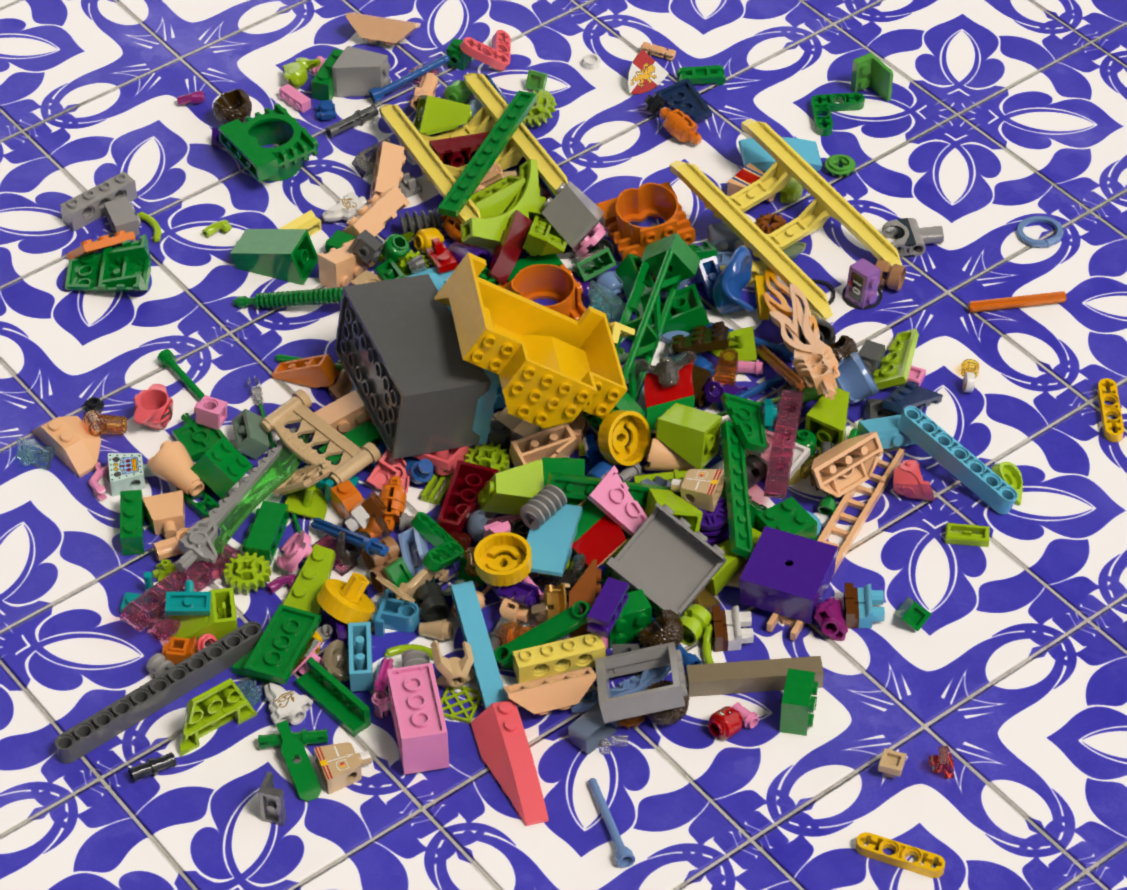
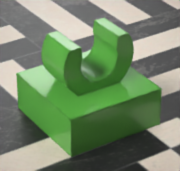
M532 69L529 70L525 88L538 92L542 89L545 92L548 74Z

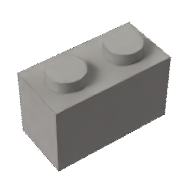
M126 197L104 203L106 219L113 233L125 230L126 233L134 231L135 236L140 235L139 227L141 226V220L139 215H135L133 203L129 204Z

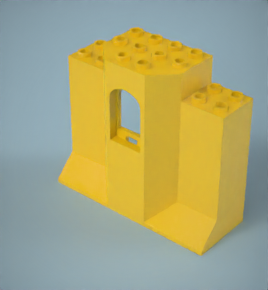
M468 252L434 297L436 301L451 307L462 359L499 375L502 392L510 415L544 429L572 422L581 411L605 419L628 390L606 313L589 306L578 321L478 277L487 265L486 260Z

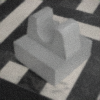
M409 172L403 174L402 181L398 187L401 188L403 195L409 198L421 193L422 185L413 176H410Z

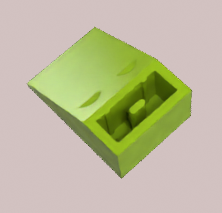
M233 587L208 591L211 592L210 615H169L171 637L190 639L196 636V640H198L201 635L208 633L214 635L219 640L237 629Z

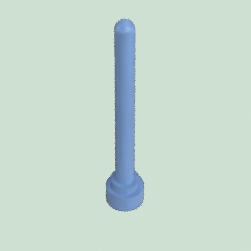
M590 778L588 785L616 848L614 856L616 863L620 868L630 867L635 862L634 854L631 849L624 845L597 780Z

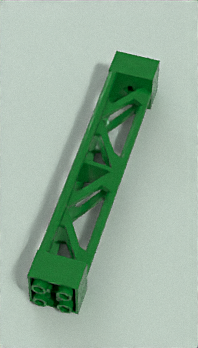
M677 233L646 245L640 261L641 266L619 322L635 329L634 336H629L633 340L630 352L624 355L618 352L622 338H619L618 344H615L620 363L626 361L622 372L625 382L629 379V394L626 392L611 412L616 410L635 411L645 417L646 412L637 402L645 382L646 373H648L679 285L681 281L695 276L701 260ZM648 270L656 278L655 284L651 287L643 284ZM660 290L668 292L662 311L660 310ZM651 293L645 311H643L641 297ZM653 309H654L655 331H654V330L651 328V326L648 324V322H649V320H650V317H651V314H652V312H653ZM632 311H634L637 318L629 321ZM636 357L644 359L637 380H635L634 366ZM584 412L582 416L599 431L603 419Z

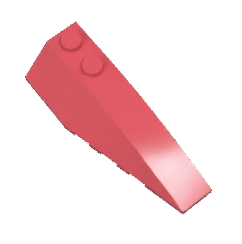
M506 700L492 703L471 722L481 760L488 766L493 778L501 785V790L505 796L509 797L513 808L526 826L548 822L549 818L540 782L516 702Z

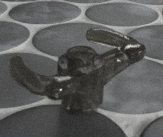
M687 351L685 356L679 361L672 360V357H664L659 359L660 362L656 366L650 365L646 359H642L636 363L635 368L639 372L648 371L658 375L659 384H662V388L674 387L679 385V371L686 364L693 363L697 355L694 352Z
M382 517L376 518L375 522L380 527L382 538L390 536L384 519ZM340 531L337 537L339 559L344 566H352L356 556L361 554L362 548L345 542L346 533ZM354 531L355 533L371 538L370 534L365 531Z
M583 553L574 556L570 566L565 569L562 577L554 575L552 577H542L537 581L536 585H538L541 591L545 585L557 586L561 585V583H568L570 587L565 590L567 600L569 601V592L577 582V573L582 570L586 563V556Z

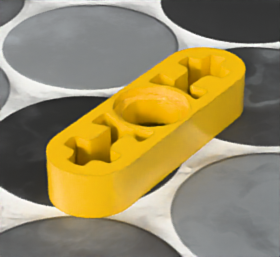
M754 275L758 320H769L770 314L764 300V292H767L765 275Z

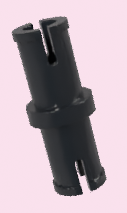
M170 752L155 759L149 758L145 763L130 767L128 772L131 780L135 782L149 775L156 776L160 771L175 767L177 762L174 754Z

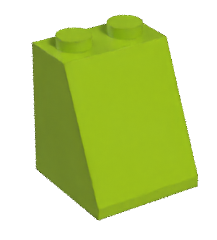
M420 95L414 126L419 133H427L467 124L472 117L471 105L429 95Z
M840 388L835 389L837 394L834 395L833 400H830L829 397L825 398L823 394L806 414L805 430L815 434L817 439L816 450L820 452L823 442H831V444L833 443L836 446L845 440L850 393Z
M675 403L661 417H658L655 424L657 429L656 438L696 469H702L718 454L722 416Z
M536 460L496 473L484 488L479 491L478 502L481 503V510L484 512L520 516L521 507L544 488L543 461Z
M649 488L645 507L647 517L656 509V503L661 506L666 504L674 511L673 516L678 520L681 517L691 525L690 529L693 532L699 531L703 515L701 510L671 490Z

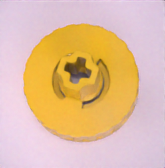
M616 410L603 419L598 431V447L608 462L616 465L632 466L639 463L647 454L651 442V432L648 422L640 413Z
M498 532L483 538L477 544L474 551L477 575L487 584L498 587L515 585L528 576L532 568V554L529 543L522 536L511 532Z
M353 572L347 583L338 579H327L316 597L319 605L328 614L345 624L368 622L375 611L374 603L364 594L370 581L360 573Z

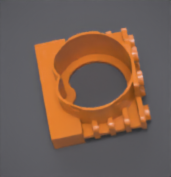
M669 181L662 184L645 183L638 189L629 188L623 190L616 198L596 203L605 212L599 222L607 229L606 232H608L613 246L617 248V253L621 256L622 261L628 253L642 258L646 245L674 233H677L687 245L696 240V231L691 227V222L686 218V213L682 211V206L678 203L677 195ZM648 216H657L666 221L653 227H640L629 223L632 221L642 222Z
M553 264L531 265L520 270L512 281L507 282L505 285H498L532 301L536 299L558 301L560 303L545 307L577 321L586 310L581 300V293H583L582 285L574 279L571 270H568L564 264L559 266Z

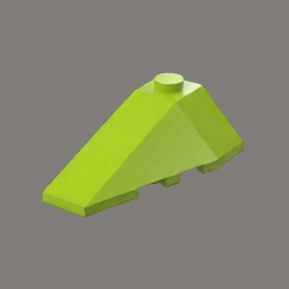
M752 528L753 548H755L762 532ZM730 538L717 545L725 552L723 556H725L727 561L703 589L714 596H717L748 560L731 552Z

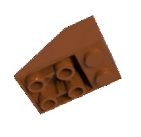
M597 560L591 562L570 590L569 607L578 601H585L591 607L593 606L601 591V583H597L601 582V569H597ZM584 624L570 632L569 638L592 632L587 631L588 624Z

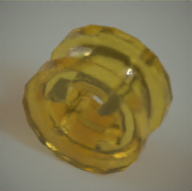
M973 359L964 360L961 364V375L964 377L965 372H973L976 378L979 375L980 365Z

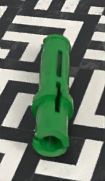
M327 728L310 731L302 729L300 732H292L293 736L300 740L304 747H308V744L328 743ZM279 733L258 735L259 749L281 747L282 745Z

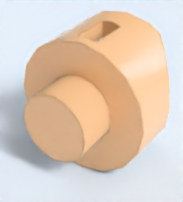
M514 596L511 599L504 598L499 610L501 616L508 619L511 625L515 627L521 621L528 622L531 616V609L515 602Z

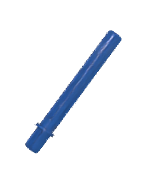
M317 517L311 523V527L315 530L362 548L370 555L376 554L385 557L389 551V547L380 543L377 538L365 537Z

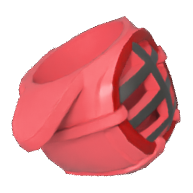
M152 384L148 390H143L134 396V422L136 424H142L158 430L167 427V424L172 419L174 403L164 385Z

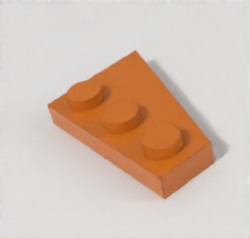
M125 230L114 233V237L110 238L109 235H104L97 238L98 241L92 242V239L83 241L80 247L66 254L67 258L71 260L83 254L98 252L101 248L109 246L113 248L123 245L122 242L136 239L134 231L126 233Z

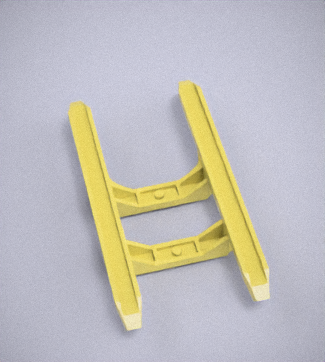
M469 73L464 75L463 78L466 86L483 106L468 124L434 137L419 133L398 105L385 104L379 107L381 117L396 135L398 142L403 144L405 151L409 152L422 169V173L427 176L428 181L435 186L443 198L448 194L468 164L458 168L443 164L429 146V141L490 132L508 107L506 101L484 74ZM521 122L495 162L500 165L502 170L518 165L523 156L527 161L530 159L537 160L538 175L556 196L557 193L555 191L562 183L567 185V176L524 123ZM471 199L467 201L457 216L462 223L470 218H481L479 209Z
M747 119L741 123V127L776 162L760 179L731 196H726L695 164L678 160L669 164L670 171L705 203V207L712 210L714 216L721 219L744 242L743 245L751 249L753 255L760 258L789 288L790 284L796 285L805 295L809 307L825 320L833 315L826 293L783 250L824 226V223L832 217L839 221L877 259L890 262L891 266L894 264L902 265L897 249L765 122ZM794 178L815 199L797 218L774 232L765 234L744 212L784 189L787 183Z

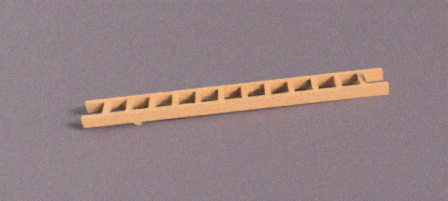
M899 448L891 463L878 459L876 466L887 470L883 476L872 473L870 479H868L879 483L876 489L873 490L859 485L845 493L817 541L838 547L835 573L894 475V469L899 466L904 458V449ZM858 492L870 496V499L865 504L852 499L854 494ZM847 506L862 510L858 518L846 514L844 511ZM839 519L854 524L850 532L835 527ZM831 533L846 538L842 546L827 541ZM773 613L767 622L766 631L772 633L778 621L781 620L783 625L792 627L790 640L795 641L806 622Z

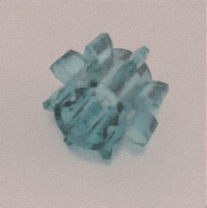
M245 679L240 684H236L252 707L257 702H261L262 686H257L256 680Z

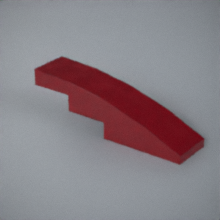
M518 210L512 213L509 226L503 231L501 242L494 250L488 273L489 276L502 285L506 284L515 267L532 222Z

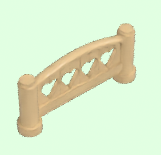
M302 389L293 393L291 399L263 418L260 423L266 433L275 431L289 451L304 463L311 466L325 462L331 470L329 479L334 481V486L351 479L370 463L375 464L381 458L380 451L373 443L368 442L359 448L309 409L312 406V401ZM301 422L298 431L295 433L290 432L289 428L284 427L287 424ZM315 432L310 443H304L303 439L298 438L300 435ZM329 443L324 454H318L317 450L312 449L315 445ZM343 454L340 463L337 465H332L331 461L326 460L328 456Z

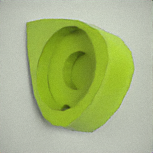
M1007 461L996 463L991 467V470L1015 489L1018 494L1015 503L1018 506L1021 505L1023 480L1019 468Z

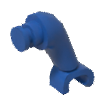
M384 441L377 447L381 457L387 450ZM404 457L407 464L405 469L407 477H410V482L421 485L431 480L434 466L430 460L422 459L417 461ZM379 461L375 464L370 463L369 466L375 469Z

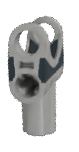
M914 218L895 219L886 222L882 226V233L885 237L897 239L891 242L894 247H902L898 251L900 258L921 256L926 251L925 244L944 242L942 226L919 228L917 220ZM890 227H895V228H894L892 231H890V232H887V231H886V230H887L888 228H890Z

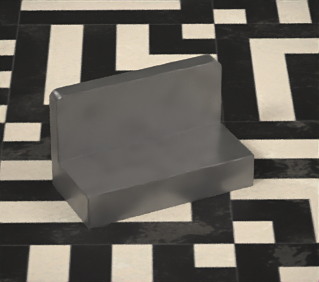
M267 772L258 791L261 821L284 826L287 819L284 792L281 789L274 788L273 773Z

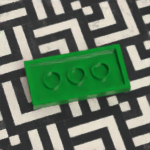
M280 604L244 665V673L286 685L320 625L321 615Z

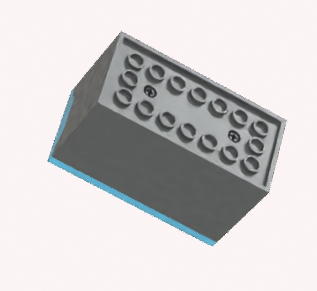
M436 273L343 287L334 350L393 459L487 443L488 434L491 431L490 423L491 418L494 416L493 408L497 400V387L500 385L499 377L491 371L462 359L451 307L434 299L444 285Z

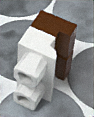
M373 491L353 507L351 515L346 518L344 523L353 532L360 526L365 529L369 522V517L374 514L377 519L385 514L387 507Z
M721 605L712 606L711 616L713 619L715 652L741 650L743 643H753V628H741L752 625L751 611L739 612L738 605L734 606L732 610H721Z

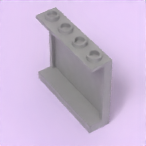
M656 503V509L617 556L615 558L611 557L606 564L636 590L642 589L647 599L659 609H671L681 617L727 560L723 556L725 552L715 544L712 547L706 542L708 538L700 531L693 532L690 529L691 525L681 517L678 520L673 516L674 511L666 504L661 506Z

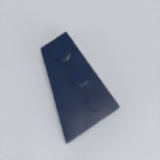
M688 78L655 92L667 101L666 105L674 110L682 111L690 116L695 123L712 117L711 109Z
M908 381L900 385L884 399L882 408L902 414L907 406L917 407L922 405L927 407L930 406L932 401L940 403L943 395L919 387L915 382Z

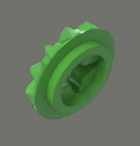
M843 154L832 155L825 162L827 173H832V176L839 175L840 178L842 175L848 177L849 174L854 173L856 167L855 161Z

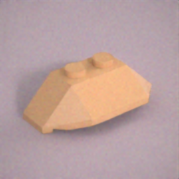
M353 12L346 13V18L361 38L366 39V42L377 43V40L384 41V45L394 46L395 43L402 42L420 28L421 23Z
M78 416L57 417L32 430L33 434L79 478L96 469L95 465L98 463L101 438Z
M874 431L846 439L814 458L811 470L818 489L839 498L870 479L879 456L884 451L877 432Z
M591 667L503 686V690L509 699L533 714L544 715L548 714L550 710H566L571 708L572 705L578 704L597 677Z

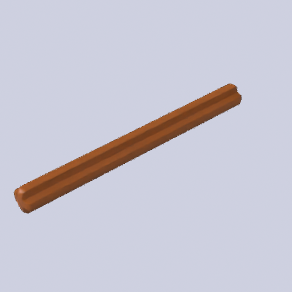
M760 345V348H756L758 356L797 391L802 392L803 388L807 387L804 380L765 345Z

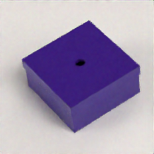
M765 526L739 579L740 603L811 624L817 605L821 603L835 573L838 547Z

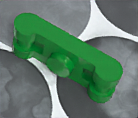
M721 65L682 67L676 71L678 82L688 78L692 84L716 83L717 85H723L726 83L724 68Z

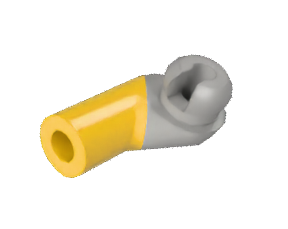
M324 624L322 627L317 628L313 638L323 643L331 637L333 628L329 624ZM321 644L314 651L316 654L320 652Z

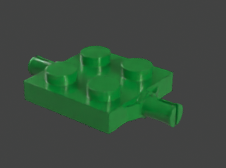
M188 413L181 416L185 424L172 431L174 439L180 441L186 447L193 461L200 459L222 436L228 441L220 428L216 430L198 424L196 420H192Z

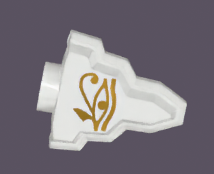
M352 191L336 202V205L328 208L322 214V218L328 223H335L341 220L348 221L353 216H357V211L363 205H368V202L364 196L358 197Z
M272 682L264 685L266 699L270 702L268 706L272 713L270 718L275 725L287 720L288 724L298 725L305 719L306 712L312 706L313 700L306 695H299L295 691H286L282 686Z

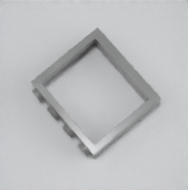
M674 642L595 659L599 706L604 723L685 706L684 696H687L688 692L681 650H676ZM671 665L672 685L611 698L609 678Z

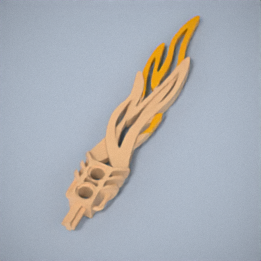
M767 267L765 282L768 291L781 304L776 302L767 292H764V300L770 311L769 314L772 322L781 329L785 346L794 354L793 366L807 387H815L818 395L824 394L825 398L829 397L830 400H833L834 395L837 394L835 389L838 388L835 379L840 376L838 361L831 347L820 340L817 320L814 315H811L808 301L802 291L794 284H790V288L783 285L773 271ZM771 281L782 293L792 300L793 309L788 305L784 296L772 287ZM800 328L803 332L807 344H804L800 341Z

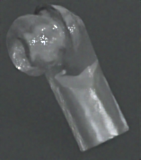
M610 735L600 740L598 743L599 753L610 754L611 747H628V735Z

